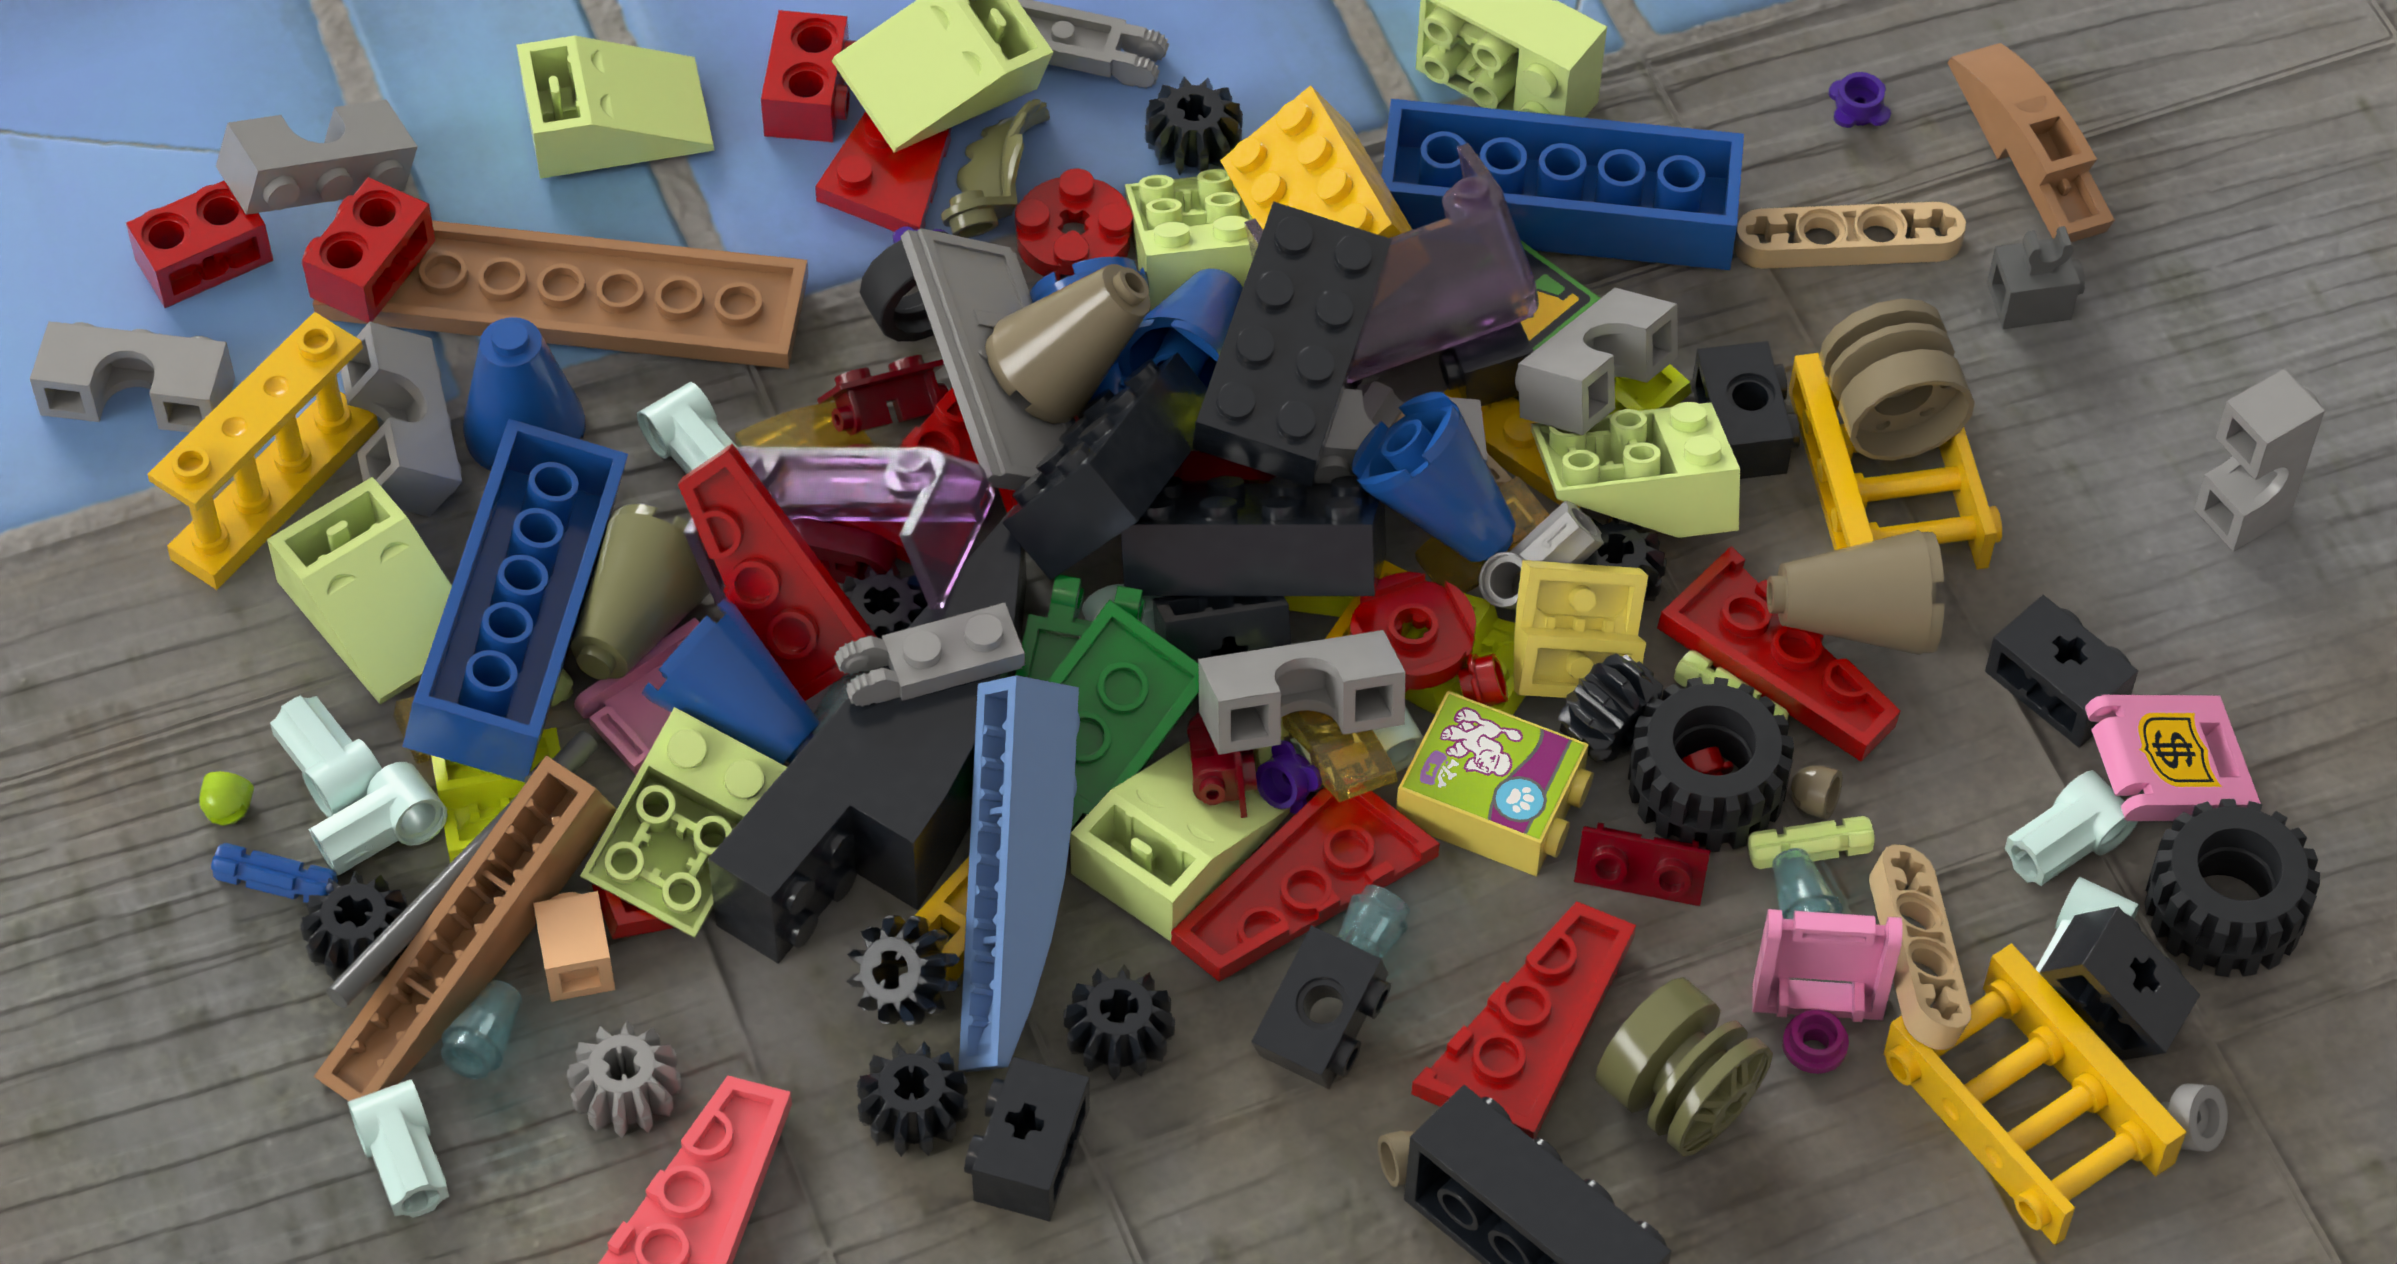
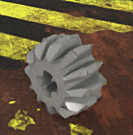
M628 1021L622 1027L621 1033L614 1036L600 1026L596 1033L597 1045L579 1042L576 1050L577 1063L569 1065L567 1078L569 1087L573 1089L571 1093L573 1107L578 1111V1114L588 1113L589 1124L593 1126L595 1131L613 1122L615 1133L621 1139L628 1130V1124L638 1123L643 1130L649 1133L653 1126L652 1114L670 1117L673 1109L672 1096L679 1094V1090H681L680 1072L675 1068L678 1064L676 1053L671 1048V1045H661L659 1034L655 1032L653 1027L636 1037L634 1027Z

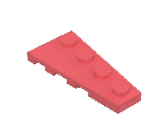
M727 1076L682 1138V1147L665 1171L660 1169L645 1190L646 1198L628 1223L623 1221L607 1243L608 1251L598 1264H733L792 1106L791 1092Z

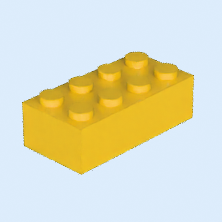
M1311 85L1295 99L1286 103L1277 114L1248 138L1239 142L1230 153L1220 160L1261 235L1274 201L1392 239L1386 270L1373 308L1431 262L1350 123Z

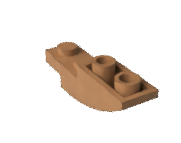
M2001 43L1951 57L1948 65L1998 160L2010 156L2052 238L2056 237L2058 227L2062 226L2066 227L2071 242L2107 232L2115 219L2089 172L2097 158L2070 113L2047 83L2022 58Z

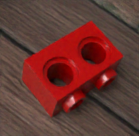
M778 10L761 95L764 136L833 143L837 120H847L850 106V87L844 85L845 80L832 62L835 55L856 42L849 40L847 16Z
M367 177L354 195H349L342 201L335 219L321 237L313 238L305 249L302 267L310 298L366 323H369V321L373 322L436 241L429 203Z
M225 180L214 185L205 186L191 195L161 208L149 210L142 216L126 222L135 260L164 308L273 261L267 229L259 213L245 214Z

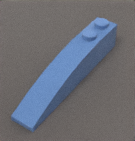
M1017 675L978 684L959 1071L973 1072L1008 1067L1033 1005L1051 945L1065 880L1073 819V804L1077 790L1075 760L1076 738L1080 726L1078 713L1079 687Z

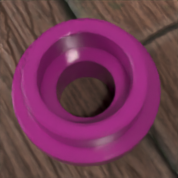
M1812 1009L1794 1017L1788 1023L1783 1034L1782 1047L1785 1056L1796 1068L1808 1073L1822 1074L1830 1072L1842 1064L1847 1055L1849 1038L1844 1026L1835 1015L1825 1010ZM1809 1040H1816L1821 1042L1826 1049H1813L1804 1043Z

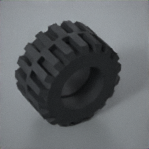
M1699 677L1688 679L1685 689L1679 688L1676 684L1663 689L1662 700L1653 697L1645 706L1644 716H1639L1635 727L1629 765V795L1632 803H1639L1638 815L1645 824L1653 821L1656 822L1655 833L1660 837L1668 839L1673 835L1680 838V842L1692 844L1693 840L1699 841V844H1705L1706 849L1711 850V852H1720L1721 844L1729 843L1734 850L1746 846L1748 834L1750 835L1754 831L1768 830L1769 821L1776 822L1783 801H1785L1793 763V737L1787 736L1789 724L1785 716H1773L1776 704L1767 696L1759 700L1753 697V687L1741 683L1738 689L1727 686L1728 679L1715 677L1714 684H1703L1702 678ZM1718 747L1722 757L1731 761L1739 770L1727 775H1707L1693 770L1681 759L1706 748Z
M2221 799L2218 808H2213L2208 801L2195 805L2192 816L2186 812L2181 813L2174 819L2171 830L2166 829L2160 841L2145 889L2148 892L2144 902L2146 915L2154 916L2150 927L2156 937L2167 936L2169 938L2166 949L2175 957L2184 953L2190 957L2188 966L2201 971L2203 964L2215 967V975L2229 977L2231 969H2239L2242 976L2245 977L2256 975L2260 963L2270 970L2280 964L2283 954L2291 955L2305 930L2320 886V872L2315 871L2318 858L2314 849L2303 848L2307 836L2299 827L2292 830L2288 829L2285 826L2288 818L2278 811H2275L2272 816L2261 812L2263 804L2249 801L2246 808L2237 806L2235 799ZM2213 875L2237 878L2251 886L2260 898L2255 900H2235L2225 897L2213 890L2203 878Z

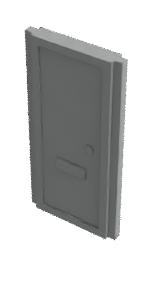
M920 228L918 231L907 230L900 237L984 480L989 482L991 487L1016 491L1032 476L1039 473L1036 468L1037 464L1062 444L1059 441L1060 436L1076 423L1074 418L1068 423L1057 424L1035 418L1025 411L1031 403L1017 390L1009 396L1001 388L989 367L985 344L986 339L994 331L993 327L1002 318L1032 304L1030 292L1016 253L1012 252L1010 247Z

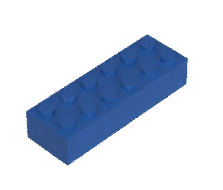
M1391 99L1381 177L1418 239L1499 247L1514 235L1535 251L1730 270L1738 222L1744 134Z
M508 419L412 703L402 747L524 782L525 777L531 771L576 628L605 527L610 520L628 457L627 453Z

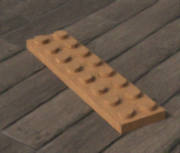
M432 220L436 241L373 321V323L389 327L481 336L484 330L493 322L503 318L516 317L533 323L540 331L545 342L549 344L789 369L809 275L808 261L805 259ZM315 299L313 301L314 312L327 320L368 324Z

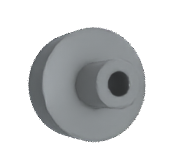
M2182 1084L2175 1090L2170 1102L2163 1101L2160 1103L2186 1131L2181 1149L2209 1152L2221 1143L2227 1127L2228 1112L2225 1098L2217 1087L2202 1084Z

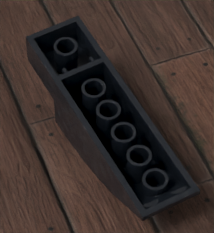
M1015 505L908 629L1006 603L1021 643L1027 584L1026 551L1002 523L1014 509ZM889 665L884 666V667H880V668H885V669H889V670H890ZM1016 670L904 701L899 697L877 704L871 703L870 706L864 705L862 707L861 705L856 706L855 703L852 704L848 697L708 858L716 926L779 964L793 946L800 948L809 940L817 926L820 914L832 900L839 902L848 894L857 874L914 909L919 910L950 864L971 825L978 684L1015 676Z

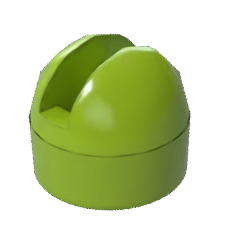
M210 772L203 778L199 794L200 808L205 816L214 824L220 826L235 824L245 817L250 808L254 786L246 778L234 773Z

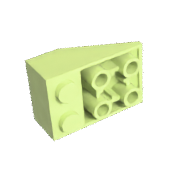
M916 0L835 55L832 62L895 153L1036 90L1054 52L1018 0Z
M1420 0L1415 69L1424 73L1432 81L1445 84L1473 99L1483 108L1585 118L1598 103L1607 26L1556 0Z
M568 36L517 44L523 91L540 179L714 151L695 57L580 36Z
M1209 169L1202 171L1197 177L1173 179L1166 175H1152L1141 179L1139 183L1124 184L1126 201L1133 215L1132 235L1138 270L1140 271L1142 267L1145 269L1149 283L1151 302L1149 312L1194 274L1204 269L1223 270L1234 276L1242 287L1244 286L1261 238V233L1226 170Z
M1683 402L1673 407L1643 411L1633 409L1619 410L1607 415L1584 435L1541 423L1531 424L1534 440L1558 500L1569 501L1577 506L1677 538L1739 531L1740 467L1712 402L1702 404Z
M371 477L268 538L267 542L279 585L381 705L420 681L452 585L408 517L378 482Z
M674 707L580 877L695 938L714 907L708 858L787 767Z
M1190 742L1185 743L1111 789L1070 834L1071 874L1169 941H1171V931L1236 871L1290 813V807L1278 809L1269 805L1261 797L1258 789L1245 792L1247 817L1241 818L1239 800L1221 802L1217 805L1203 803L1193 793Z

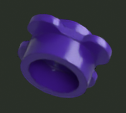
M1865 72L1851 73L1842 80L1833 82L1829 87L1828 94L1831 99L1835 100L1836 104L1833 116L1834 121L1844 128H1851L1854 125L1862 126L1868 123H1872L1875 126L1885 125L1890 119L1891 110L1884 105L1886 91L1884 83L1876 76Z
M1281 740V745L1272 746V757L1257 769V789L1261 797L1269 805L1278 809L1290 807V812L1296 814L1307 804L1306 798L1309 793L1321 787L1322 777L1319 770L1311 765L1305 757L1296 754L1295 747L1290 742Z

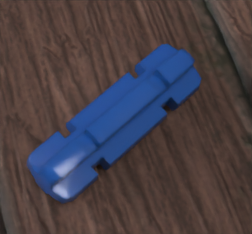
M229 843L218 846L211 864L213 877L216 880L234 885H239L241 880L246 881V888L290 899H296L299 894L304 895L303 902L306 903L309 902V895L328 896L326 891L328 878L338 883L337 873L333 869L311 865L307 870L303 869L304 862L254 850L251 855H247V848Z

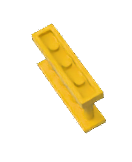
M314 312L147 474L151 483L189 506L193 521L167 545L171 561L218 590L379 429L377 415L368 410L347 405L346 395L340 392L336 374L363 349L360 339ZM316 395V400L296 419V414ZM275 435V440L255 459L254 455ZM234 476V480L213 500V495Z
M1819 353L1796 355L1794 357L1788 392L1793 410L1798 418L1800 434L1834 550L1919 530L1921 532H1933L1939 544L1968 540L1976 569L1989 568L1994 544L2002 540V521L1998 508L1988 505L1965 428L1963 427L1958 434L1939 446L1945 467L1864 478L1861 472L1854 473L1850 460L1853 453L1858 452L1849 438L1845 424H1839L1836 414L1839 401H1837L1829 385V378L1825 376ZM1953 491L1960 517L1879 527L1876 522H1868L1865 509L1868 502Z
M2011 943L1992 955L1983 985L1986 995L1970 1005L1971 1020L1954 1047L1999 1017L2011 1019L2026 1035L2029 1042L1966 1084H1963L1939 1058L1954 1047L1939 1050L1923 1045L1915 1040L1907 1031L1903 1018L1900 1016L1891 1022L1883 1055L1894 1077L1903 1085H1911L2013 1198L2016 1209L2024 1222L2034 1230H2041L2054 1245H2057L2066 1238L2075 1211V1207L2071 1204L2070 1200L2130 1159L2141 1161L2155 1177L2176 1163L2186 1131ZM2042 1064L2054 1066L2070 1083L2072 1089L2010 1131L2006 1132L1982 1105ZM2086 1111L2097 1113L2115 1132L2116 1137L2053 1180H2050L2026 1154L2028 1150Z

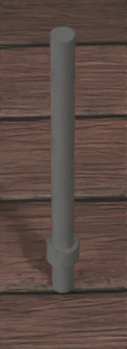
M579 731L553 757V760L572 773H575L598 749V744L589 733ZM539 764L525 777V784L532 776L534 771L537 769ZM516 796L327 989L329 998L336 1005L346 1008L416 936Z

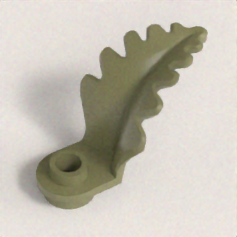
M1039 99L1028 101L1016 116L999 120L997 124L984 128L980 134L983 138L970 143L966 147L965 155L971 159V162L960 168L957 174V186L963 193L952 197L949 200L951 207L941 213L944 226L950 227L953 235L964 238L982 235L995 229L999 225V219L1012 215L1014 208L1018 204L1015 183L1024 149L1022 135L1032 126L1050 119L1049 110L1046 109L1047 103L1041 102Z

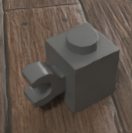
M2065 226L2058 227L2056 237L2052 239L2038 240L2036 232L2033 230L2025 234L2022 243L1995 246L1987 285L2002 329L2072 319L2077 296L2084 293L2085 276L2079 259L2072 260L2073 246Z

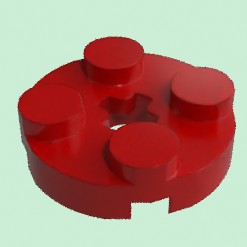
M1079 168L1066 170L1061 174L1060 178L1047 180L1034 187L1016 206L1015 229L1018 252L1023 261L1036 273L1045 277L1055 272L1056 280L1058 281L1061 280V274L1075 275L1072 267L1074 263L1100 257L1126 258L1133 233L1132 211L1126 199L1119 191L1101 180L1094 179L1090 172ZM1081 223L1084 225L1085 233L1079 234L1077 231L1071 230L1065 234L1061 231L1065 224Z
M1417 572L1395 573L1379 579L1375 596H1360V604L1352 613L1350 622V635L1384 630L1405 670V692L1410 689L1419 690L1439 686L1457 676L1460 669L1468 667L1467 658L1468 655L1472 654L1476 634V616L1465 594L1458 587L1445 581V587L1434 582L1425 581L1426 574ZM1409 622L1416 629L1426 627L1429 630L1423 634V637L1418 639H1409L1401 635L1402 624Z

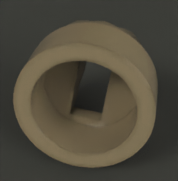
M1811 765L1800 769L1793 777L1791 785L1792 799L1797 808L1809 815L1826 820L1829 819L1840 797L1843 782L1842 772L1819 765Z
M1399 1130L1381 1135L1378 1139V1154L1381 1167L1386 1179L1393 1187L1406 1184L1410 1136L1415 1131Z

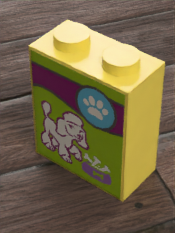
M1447 691L1398 787L1396 810L1432 837L1537 877L1546 856L1550 855L1556 858L1564 845L1570 827V822L1564 819L1570 806L1573 805L1581 808L1590 790L1594 773L1585 769L1589 744Z

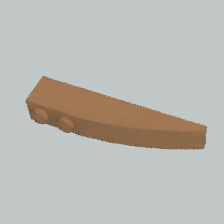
M546 755L314 1077L347 1101L398 1084L457 1022L506 964L537 924L533 903L550 900L560 893L606 829L617 809L594 786Z

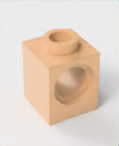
M598 891L584 894L566 892L558 894L550 900L533 903L551 1002L615 990Z

